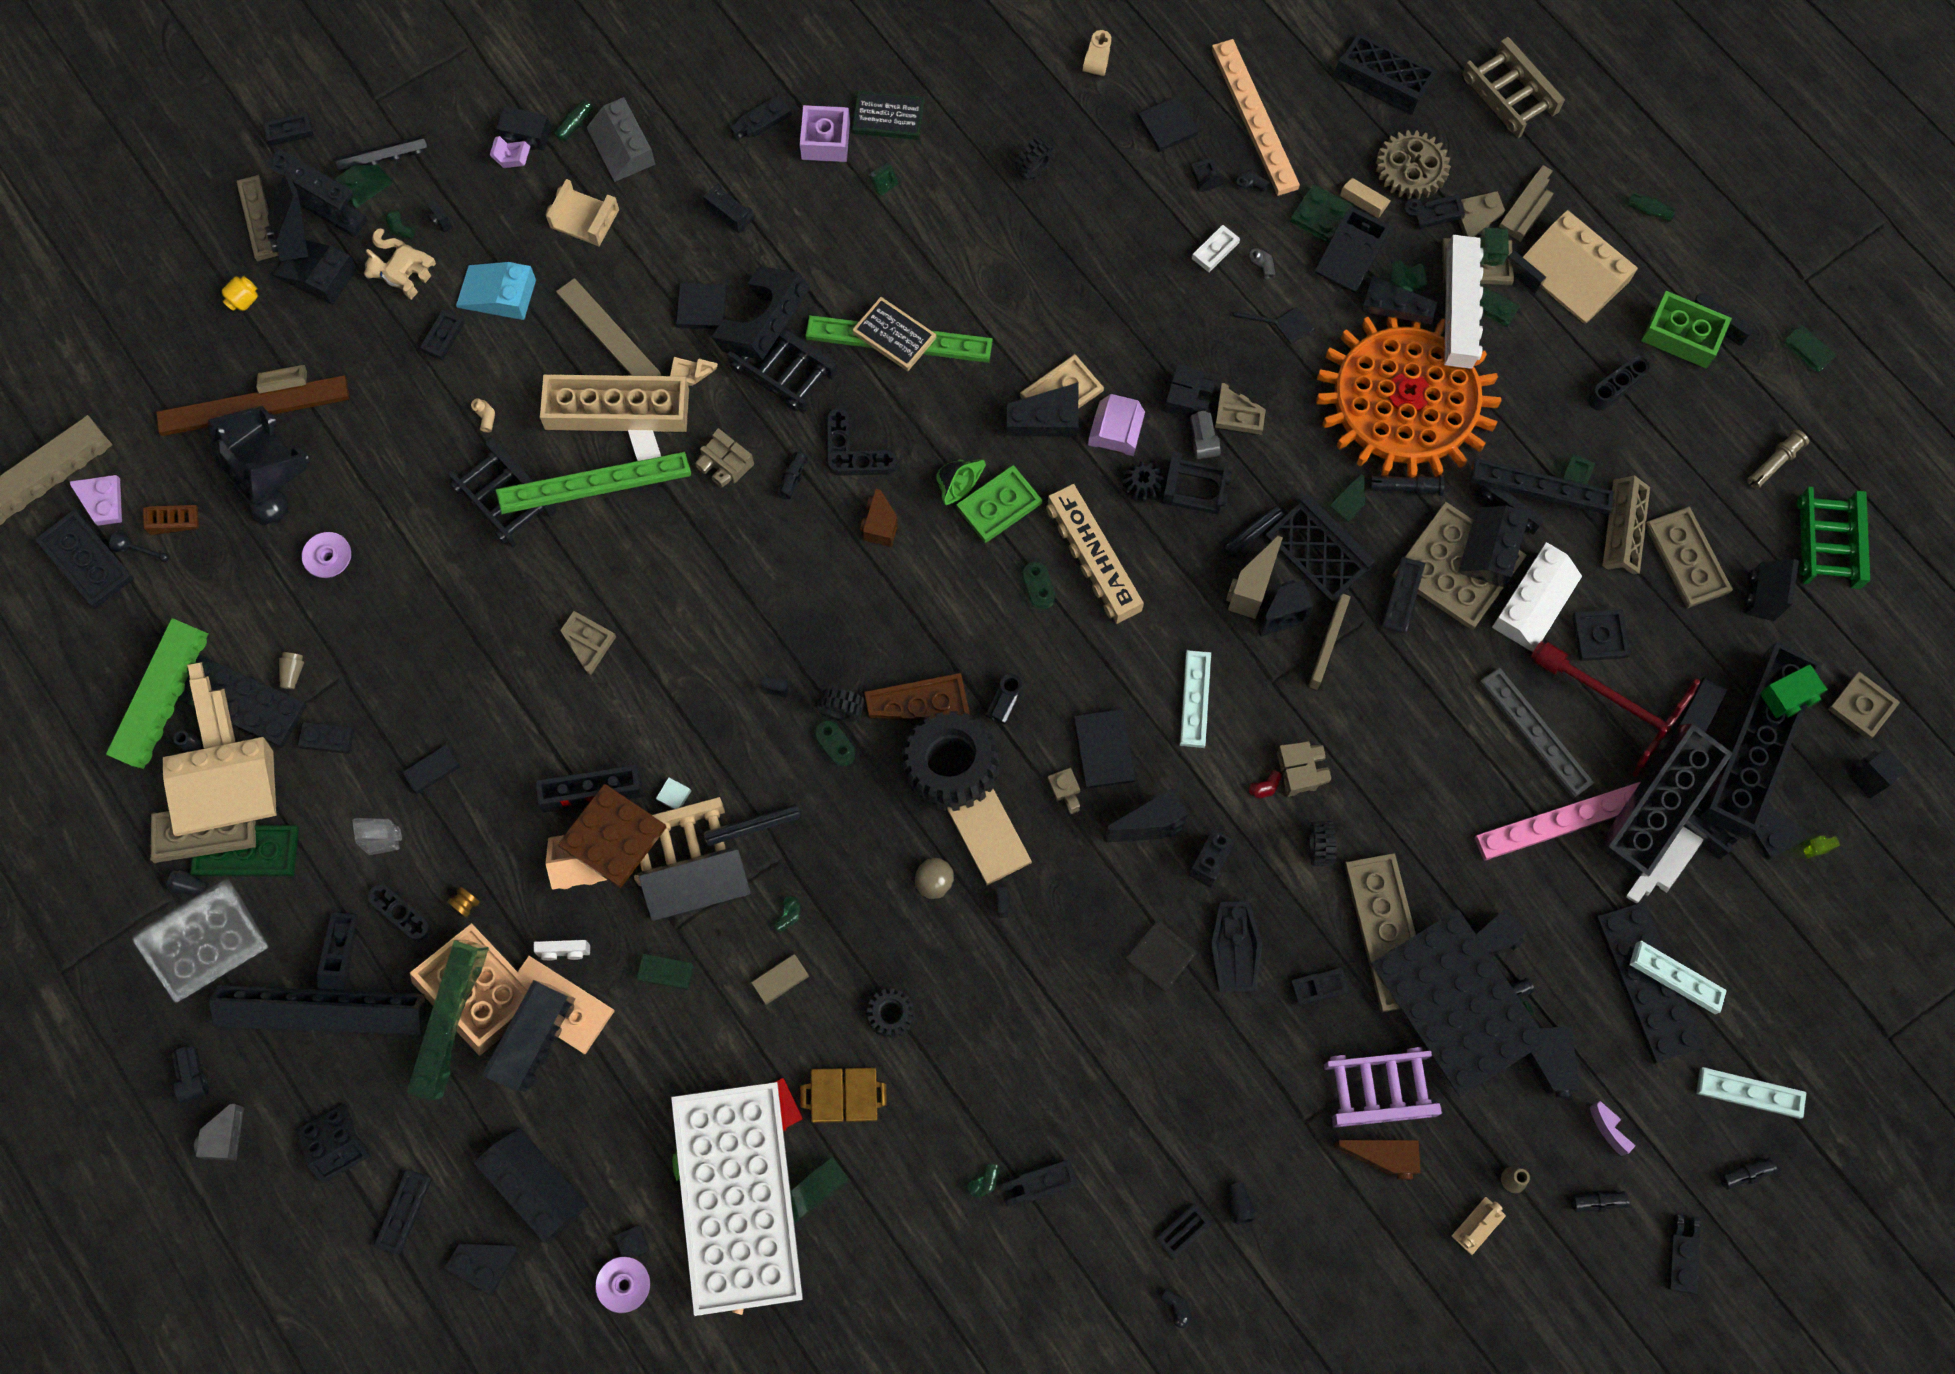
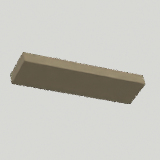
M256 175L237 180L255 259L261 261L278 256L277 252L272 253L270 241H268L265 227L269 226L267 218L269 209L260 176Z
M1342 594L1339 597L1308 685L1309 688L1318 690L1351 597L1349 595Z

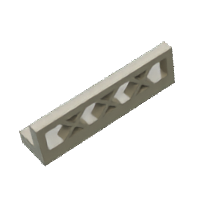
M1634 475L1613 481V506L1608 520L1603 567L1606 569L1623 567L1633 575L1640 574L1650 487Z

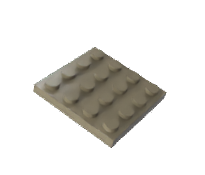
M1445 502L1405 558L1426 563L1417 594L1473 631L1504 587L1458 573L1473 519ZM1520 550L1513 574L1526 557V554ZM1399 566L1392 575V577L1395 579L1398 573Z

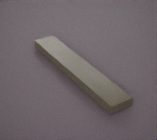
M575 278L556 291L560 299L630 376H661L660 371Z

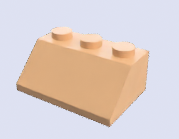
M564 835L548 838L546 868L552 889H568L576 885H592L607 880L558 846Z

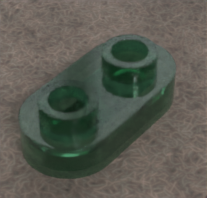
M1031 562L1026 565L1023 573L1026 588L1032 604L1036 608L1047 609L1052 606L1055 600L1053 585L1047 568L1040 562ZM1037 570L1040 574L1034 576L1031 572ZM1046 592L1047 596L1040 597L1039 593Z
M824 721L817 726L816 739L832 761L839 766L851 764L855 759V748L839 726L832 721ZM829 729L832 731V734L825 736L823 734L824 731ZM841 748H845L847 753L840 755L838 751Z

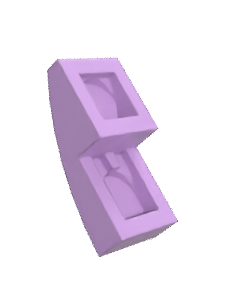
M1601 1101L1593 1104L1590 1107V1111L1601 1134L1621 1156L1629 1154L1635 1145L1615 1128L1621 1119Z

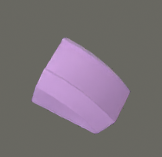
M1113 394L1102 399L1095 414L1088 445L1134 456L1145 411L1139 401Z

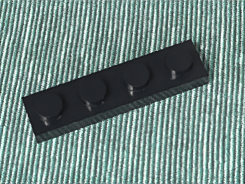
M424 134L337 156L335 162L338 170L352 171L357 169V165L366 163L367 166H372L380 163V159H399L403 153L411 152L412 155L425 151L424 148H427L428 142Z

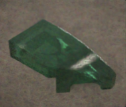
M1362 474L1331 505L1348 522L1353 519L1366 502L1365 477Z

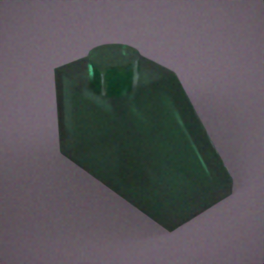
M379 165L352 166L335 178L338 183L354 192L349 201L355 208L393 183Z

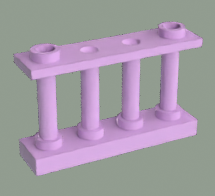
M1422 1047L1407 1049V1053L1355 1059H1346L1345 1055L1330 1057V1061L1324 1064V1070H1335L1341 1108L1338 1110L1339 1114L1332 1116L1333 1128L1430 1118L1442 1114L1440 1103L1432 1104V1101L1428 1100L1422 1060L1430 1058L1432 1056L1431 1051H1423ZM1411 1061L1418 1101H1416V1106L1406 1107V1103L1402 1101L1396 1063ZM1386 1064L1392 1099L1389 1109H1380V1105L1376 1103L1371 1065ZM1360 1067L1366 1101L1364 1111L1354 1112V1108H1351L1345 1068Z

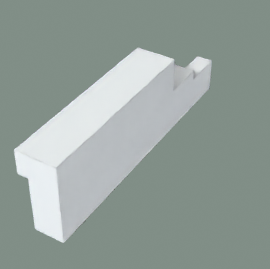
M1683 827L1649 877L1640 876L1626 898L1638 904L1643 895L1649 896L1656 885L1667 893L1704 839Z

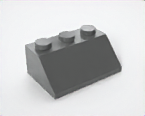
M623 97L604 105L589 123L587 130L613 181L616 182L655 165L652 149L625 98Z

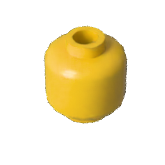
M242 276V278L233 277L222 289V295L225 298L223 303L233 311L236 308L245 311L257 299L258 294L256 290L258 288L245 276Z

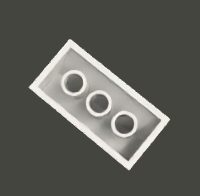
M1546 542L1492 628L1533 652L1545 637L1582 577L1569 556Z

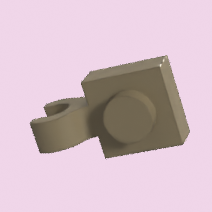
M1069 768L1048 776V782L1056 800L1064 799L1070 814L1080 811V804L1075 794L1080 793V788L1072 769Z

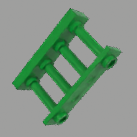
M1808 487L1799 495L1797 500V507L1800 509L1802 562L1799 573L1802 575L1803 584H1809L1817 574L1843 576L1851 580V588L1861 589L1870 581L1866 491H1856L1847 501L1816 499L1814 498V487ZM1814 508L1844 510L1848 513V522L1815 520ZM1815 530L1845 532L1849 535V544L1818 543L1815 541ZM1816 552L1845 554L1847 557H1850V566L1816 565Z

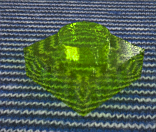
M1823 835L1810 840L1811 845L1803 850L1808 859L1830 852L1839 847L1840 844L1836 836L1826 839V836Z

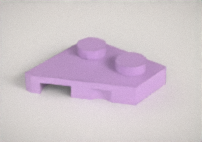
M117 475L70 482L76 495L98 526L122 522L120 478Z

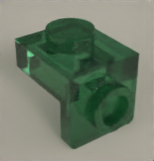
M1400 259L1391 263L1393 269L1391 278L1395 285H1399L1412 292L1428 284L1422 264L1409 269Z

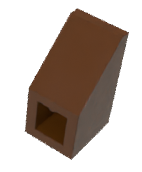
M876 489L874 496H870L868 499L867 510H869L867 518L863 517L860 531L863 532L864 541L892 547L898 528L897 515L882 491Z

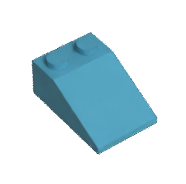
M511 262L469 265L456 304L457 308L524 320L536 282L531 266Z

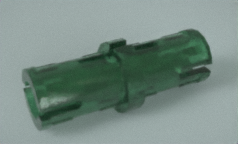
M582 99L578 106L565 116L564 122L554 131L555 135L560 140L562 139L563 142H566L576 128L579 129L586 116L592 112V105Z
M1636 192L1632 193L1627 206L1646 212L1648 216L1654 215L1668 222H1671L1677 209L1659 202L1657 198L1651 199Z

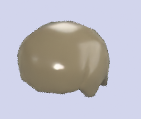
M940 858L925 860L918 867L915 874L916 889L922 896L929 899L943 897L954 881L953 869L948 862Z

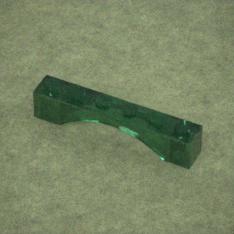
M454 940L407 1093L430 1101L443 1097L450 1075L451 1053L457 1026L469 994L482 972L489 947L468 940Z

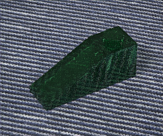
M833 1157L812 1172L790 1192L794 1225L850 1182Z

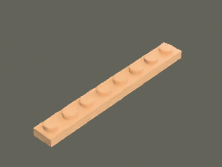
M1231 39L1212 45V53L1277 196L1298 190L1300 184L1234 40Z

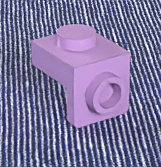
M499 136L494 139L490 156L503 168L525 166L530 146L525 141L506 143Z

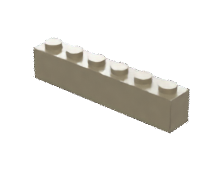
M88 415L0 476V525L7 518L23 510L27 504L43 496L47 490L63 482L70 474L83 468L90 460L103 454L112 446V443Z

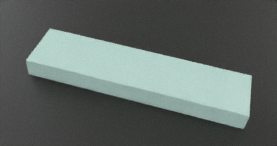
M1186 651L1180 746L1205 748L1211 652Z
M1639 941L1635 944L1630 961L1631 966L1714 1014L1721 1012L1726 994L1725 989L1645 942Z
M1704 1067L1699 1070L1696 1094L1801 1119L1804 1116L1806 1092Z

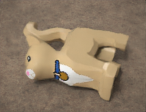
M381 228L377 229L372 236L373 243L383 249L396 247V251L391 259L384 263L379 256L367 249L366 253L369 257L365 263L364 275L369 279H382L390 286L403 289L404 294L412 300L418 291L415 289L412 281L408 279L413 272L417 273L419 279L426 283L431 277L428 268L436 264L435 260L426 253L404 244L399 239L382 240L381 237L384 230Z

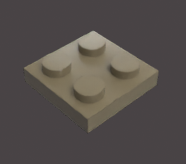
M1858 672L1828 710L1866 739L1870 740L1900 702L1861 672Z

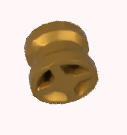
M461 886L457 890V895L447 901L448 904L466 918L470 915L472 907L480 903Z

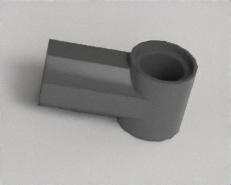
M1200 411L1191 415L1190 421L1194 436L1193 451L1195 459L1220 457V442L1218 436H1215L1211 413Z

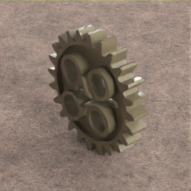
M1407 130L1405 136L1398 132L1396 138L1390 136L1389 141H1385L1382 148H1380L1376 164H1378L1376 172L1380 173L1379 180L1386 179L1384 187L1391 185L1390 192L1393 193L1398 190L1399 197L1407 193L1408 199L1411 198L1412 194H1415L1416 198L1420 199L1422 193L1426 198L1429 197L1430 192L1435 194L1438 187H1443L1451 168L1448 165L1450 158L1445 157L1447 150H1440L1442 142L1435 144L1436 137L1429 140L1427 139V133L1421 137L1418 130H1416L1414 135H1411L1410 131Z

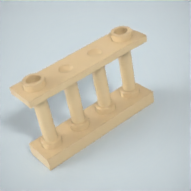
M720 797L652 815L667 826L660 836L667 865L676 863L669 833L671 827L681 825V827H684L691 858L701 856L693 824L696 823L695 821L705 818L709 822L710 830L719 828L718 818L720 814L725 813ZM724 842L714 844L716 852L726 849ZM648 853L640 862L642 872L652 869ZM635 875L636 883L638 886H641L639 876Z

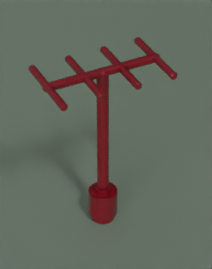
M1540 641L1531 655L1536 664L1554 675L1558 671L1560 673H1567L1659 730L1637 762L1632 773L1634 777H1637L1681 712L1688 705L1700 680L1694 679L1689 690H1687L1665 722L1569 664L1570 661L1567 659L1568 654L1549 642L1544 643Z

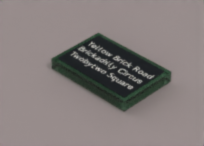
M858 91L853 134L920 140L924 97Z

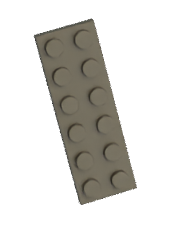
M1395 853L1346 862L1344 866L1381 1013L1400 1009L1371 965L1372 962L1416 935Z

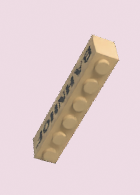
M1072 484L1049 495L1048 505L1046 506L1047 512L1052 519L1055 518L1058 522V530L1061 536L1068 539L1070 543L1069 549L1073 557L1079 558L1084 576L1086 578L1090 577L1094 584L1092 588L1097 598L1101 597L1105 603L1104 610L1109 618L1113 617L1117 624L1142 612L1144 602L1076 486Z

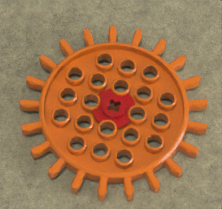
M1388 316L1386 321L1388 329L1381 331L1376 330L1369 317L1364 318L1362 327L1367 337L1361 341L1347 329L1343 331L1341 340L1351 348L1350 352L1346 356L1335 349L1329 348L1325 357L1341 366L1339 373L1320 369L1317 377L1319 381L1335 384V393H1319L1316 399V404L1336 405L1337 413L1325 417L1322 424L1323 427H1332L1342 423L1348 432L1338 440V449L1346 447L1355 440L1364 448L1357 461L1359 466H1362L1372 453L1385 459L1382 466V476L1389 474L1394 461L1407 463V475L1411 478H1415L1417 475V463L1425 462L1430 463L1434 476L1439 477L1443 473V466L1439 458L1448 454L1459 468L1464 467L1467 459L1458 448L1463 442L1478 452L1482 451L1486 443L1472 433L1474 426L1493 432L1498 421L1480 415L1481 407L1498 408L1501 403V397L1482 395L1481 386L1495 384L1498 378L1497 373L1482 376L1477 374L1474 366L1481 364L1487 356L1485 351H1482L1481 359L1476 361L1472 369L1444 365L1445 337L1441 336L1445 330V319L1443 318L1437 324L1435 332L1420 329L1421 322L1411 321V327H1398L1397 318ZM1391 346L1395 349V351L1390 352L1386 350L1385 347ZM1408 350H1415L1418 355H1412ZM1437 353L1441 356V359H1436L1431 354ZM1366 363L1370 368H1362L1359 364ZM1382 367H1390L1393 372H1386ZM1406 370H1412L1416 375L1410 376L1406 373ZM1429 374H1436L1439 379H1432ZM1458 377L1463 383H1456L1452 378ZM1362 383L1367 386V389H1360L1357 384ZM1386 387L1390 390V393H1384L1380 388ZM1432 394L1436 396L1437 400H1430L1427 395ZM1450 398L1458 399L1460 404L1453 403ZM1360 404L1365 410H1358L1354 405ZM1378 408H1385L1388 413L1382 414L1378 411ZM1401 412H1409L1412 417H1404ZM1425 415H1431L1435 421H1428ZM1448 419H1455L1458 425L1451 424ZM1375 429H1382L1386 434L1380 435ZM1404 432L1408 434L1409 438L1404 439L1400 437L1399 433ZM1422 436H1429L1433 442L1424 441Z

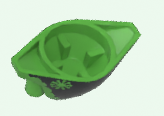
M959 459L944 465L938 471L936 479L942 491V500L945 505L964 498L971 491L986 466L983 459L973 461Z

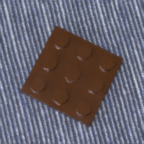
M604 784L558 843V846L621 889L667 826Z

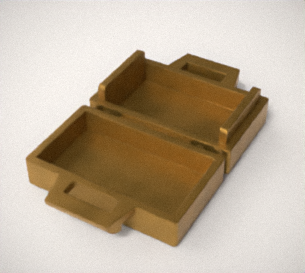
M846 1068L844 1072L842 1069H811V1083L800 1086L801 1108L811 1110L812 1123L843 1122V1109H845L846 1122H876L877 1108L887 1105L886 1084L876 1082V1068ZM877 1087H881L882 1103H877ZM806 1089H811V1104H806Z

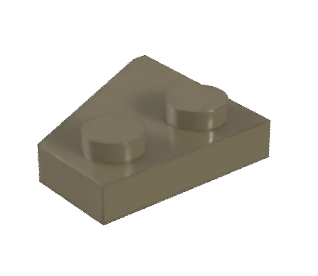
M1498 191L1461 200L1465 217L1458 221L1463 235L1475 237L1478 233L1487 229L1492 222L1503 216L1505 209Z
M1222 383L1215 428L1262 435L1266 409L1250 402L1249 398L1244 395L1234 393L1228 389L1229 386Z
M573 611L560 630L589 675L593 673L616 638L615 633Z

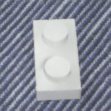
M1222 225L1193 253L1192 259L1206 271L1210 272L1239 244L1240 238Z
M586 940L534 942V953L541 957L542 960L548 961L557 960V956H567V959L578 960L582 959L583 955H590V944Z

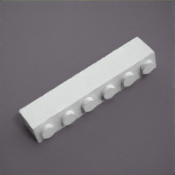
M1453 235L1447 246L1444 365L1472 369L1476 361L1480 360L1482 356V346H1479V340L1481 339L1483 328L1479 326V320H1481L1483 307L1480 306V300L1483 295V287L1480 286L1483 267H1480V262L1482 261L1484 250L1480 248V238Z

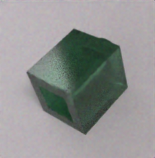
M1484 228L1480 237V248L1484 250L1480 264H1488L1490 266L1504 264L1509 254L1508 229Z

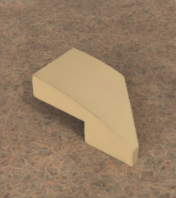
M674 357L670 376H685L687 384L693 386L715 371L718 363L702 359L693 362Z

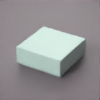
M668 778L656 800L674 810L683 806L691 790Z

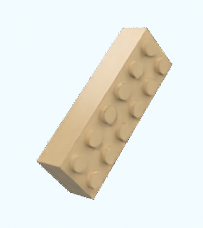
M543 375L540 419L545 430H653L687 432L689 387L685 376Z

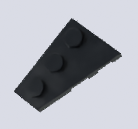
M1372 276L1363 312L1432 324L1437 302Z

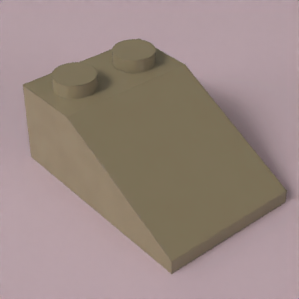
M1277 536L1240 572L1238 579L1233 578L1226 601L1230 602L1229 611L1256 619L1283 537Z

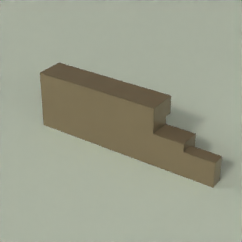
M1544 165L1540 168L1500 223V230L1521 242L1554 194L1544 190L1549 183L1548 178L1552 173L1551 169Z

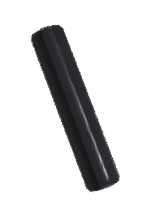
M1277 506L1271 508L1224 544V551L1228 556H1233L1280 520L1283 516L1282 511Z

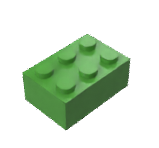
M1665 291L1657 303L1641 341L1707 369L1717 355L1732 318Z

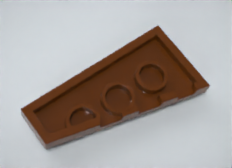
M961 673L864 692L869 718L923 720L928 716L930 719L936 717V713L943 712V715H950V711H957L960 716L963 713L970 714Z

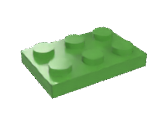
M1013 465L956 504V508L983 542L987 543L1040 506L1042 499Z

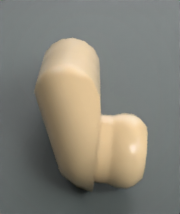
M474 399L471 403V408L482 418L480 430L492 432L495 417L494 409L485 400Z

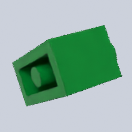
M1810 664L1770 684L1760 692V695L1776 718L1784 714L1790 717L1801 710L1800 706L1806 704L1807 707H1810L1821 700L1820 695L1827 688Z

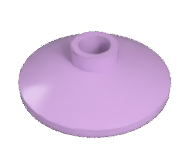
M324 532L313 536L306 543L302 551V562L309 573L320 578H330L340 574L348 566L351 559L350 545L344 537L333 532ZM327 556H333L329 561H325Z
M619 1257L606 1263L600 1270L596 1280V1293L600 1302L607 1309L618 1313H626L637 1309L645 1301L650 1290V1278L646 1268L639 1261L630 1257ZM623 1280L629 1282V1288L625 1291L620 1288V1283Z

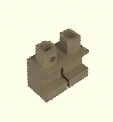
M718 428L712 435L713 439L706 446L700 448L702 455L695 464L696 468L703 474H706L712 467L717 469V472L712 476V480L722 488L730 481L735 484L754 465L751 453L737 442L735 443L732 438Z
M1310 742L1281 745L1279 747L1277 757L1281 773L1283 774L1287 797L1309 790L1316 791L1320 785L1330 782L1331 775L1328 767L1316 769L1315 762L1325 759L1323 745L1310 746Z

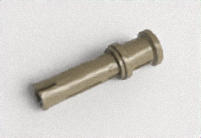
M1793 429L1789 433V437L1776 446V452L1748 477L1747 482L1749 484L1756 481L1751 487L1759 489L1786 461L1793 460L1796 457V452L1809 444L1808 437L1802 431Z

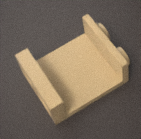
M566 179L563 186L558 188L555 201L547 208L546 217L550 228L600 247L619 211V207L615 197L607 195L604 202L574 191L571 181Z

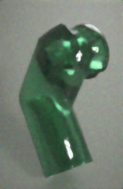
M398 211L388 212L386 222L391 233L413 239L415 229L402 225L401 218H399L401 214Z
M787 896L784 899V916L773 923L779 933L799 920L801 905L794 896Z

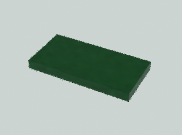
M255 825L256 847L192 857L190 874L193 876H294L299 827L297 825Z

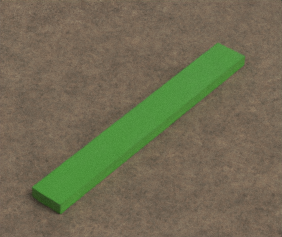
M809 315L806 340L873 348L853 334L852 330L859 321ZM932 331L936 334V339L923 353L924 355L989 363L993 338Z
M682 452L496 489L501 513L505 514L691 476V470L686 454Z

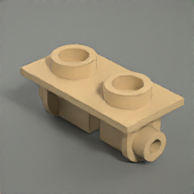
M1485 1197L1453 1233L1452 1237L1473 1255L1505 1218L1506 1215L1502 1212L1503 1208L1497 1202L1492 1203Z

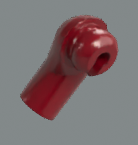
M1272 770L1267 781L1250 784L1249 794L1260 799L1272 796L1283 775Z

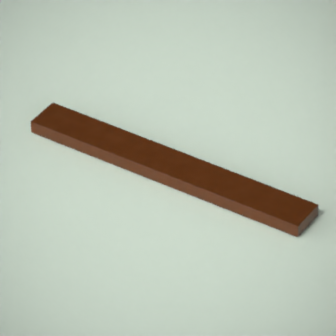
M344 375L308 382L302 386L260 394L256 392L158 411L159 434L166 436L207 428L209 419L262 405L269 414L272 413L274 415L350 400L347 378Z

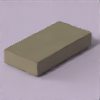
M305 365L258 373L257 390L260 394L306 385L307 370Z
M794 954L751 983L767 1005L808 978L809 975Z

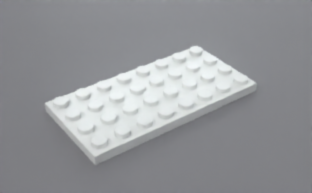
M778 1083L671 1097L694 1316L803 1300Z

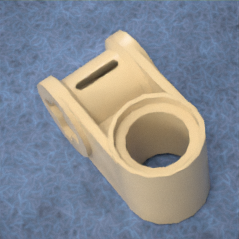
M1098 30L1093 33L1089 50L1086 53L1083 72L1105 76L1111 45V35L1107 31Z

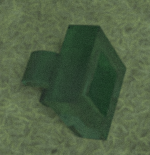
M885 163L869 174L876 193L880 196L899 184L892 165L889 163Z

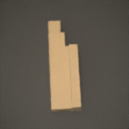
M202 662L187 665L204 749L236 743L225 690H211L209 676L205 677Z

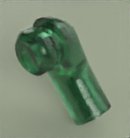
M988 1163L985 1176L968 1183V1192L973 1197H982L992 1192L996 1185L1000 1166Z

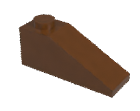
M1339 1140L1335 1143V1149L1388 1175H1397V1180H1412L1413 1175L1421 1173L1418 1140Z

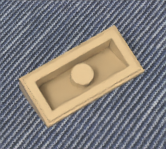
M1354 178L1344 185L1340 194L1341 197L1377 218L1381 216L1391 201Z

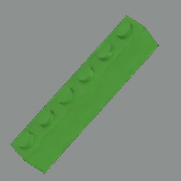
M171 619L106 755L142 769L150 762L155 744L161 739L167 719L172 716L174 705L185 689V682L189 676L187 665L196 663L200 651L206 646L208 633L176 619Z

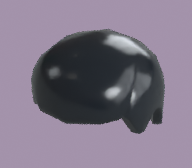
M280 490L273 493L263 502L250 505V513L254 521L264 526H267L268 523L280 522L288 510V501Z

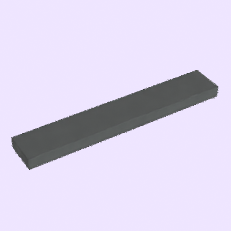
M1500 667L1479 682L1481 687L1572 798H1575L1594 784L1593 780Z

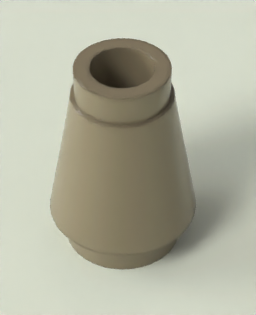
M288 652L282 653V658H279V687L295 689L304 665L302 655Z
M1516 1166L1506 1168L1501 1175L1503 1187L1511 1193L1522 1192L1530 1180L1529 1173Z

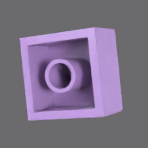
M803 105L800 137L802 160L847 162L850 127L849 108Z

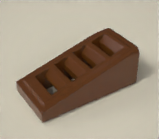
M197 505L150 506L143 508L144 529L150 535L199 529ZM185 513L189 514V522H185ZM175 515H178V523H175ZM164 516H167L168 523H164Z

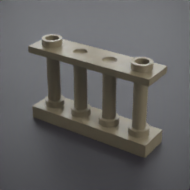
M1507 37L1501 41L1496 53L1497 56L1478 68L1471 61H1468L1462 76L1465 82L1472 86L1504 122L1507 129L1517 138H1520L1527 125L1526 121L1544 110L1548 111L1553 117L1559 113L1565 99L1514 42ZM1501 63H1504L1511 70L1493 83H1490L1483 75ZM1514 79H1519L1525 87L1507 99H1504L1497 91ZM1530 94L1533 95L1539 103L1521 115L1512 108V105Z

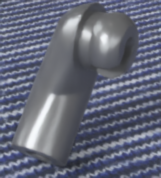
M1258 248L1252 249L1249 254L1251 261L1263 268L1265 279H1273L1276 275L1272 256Z

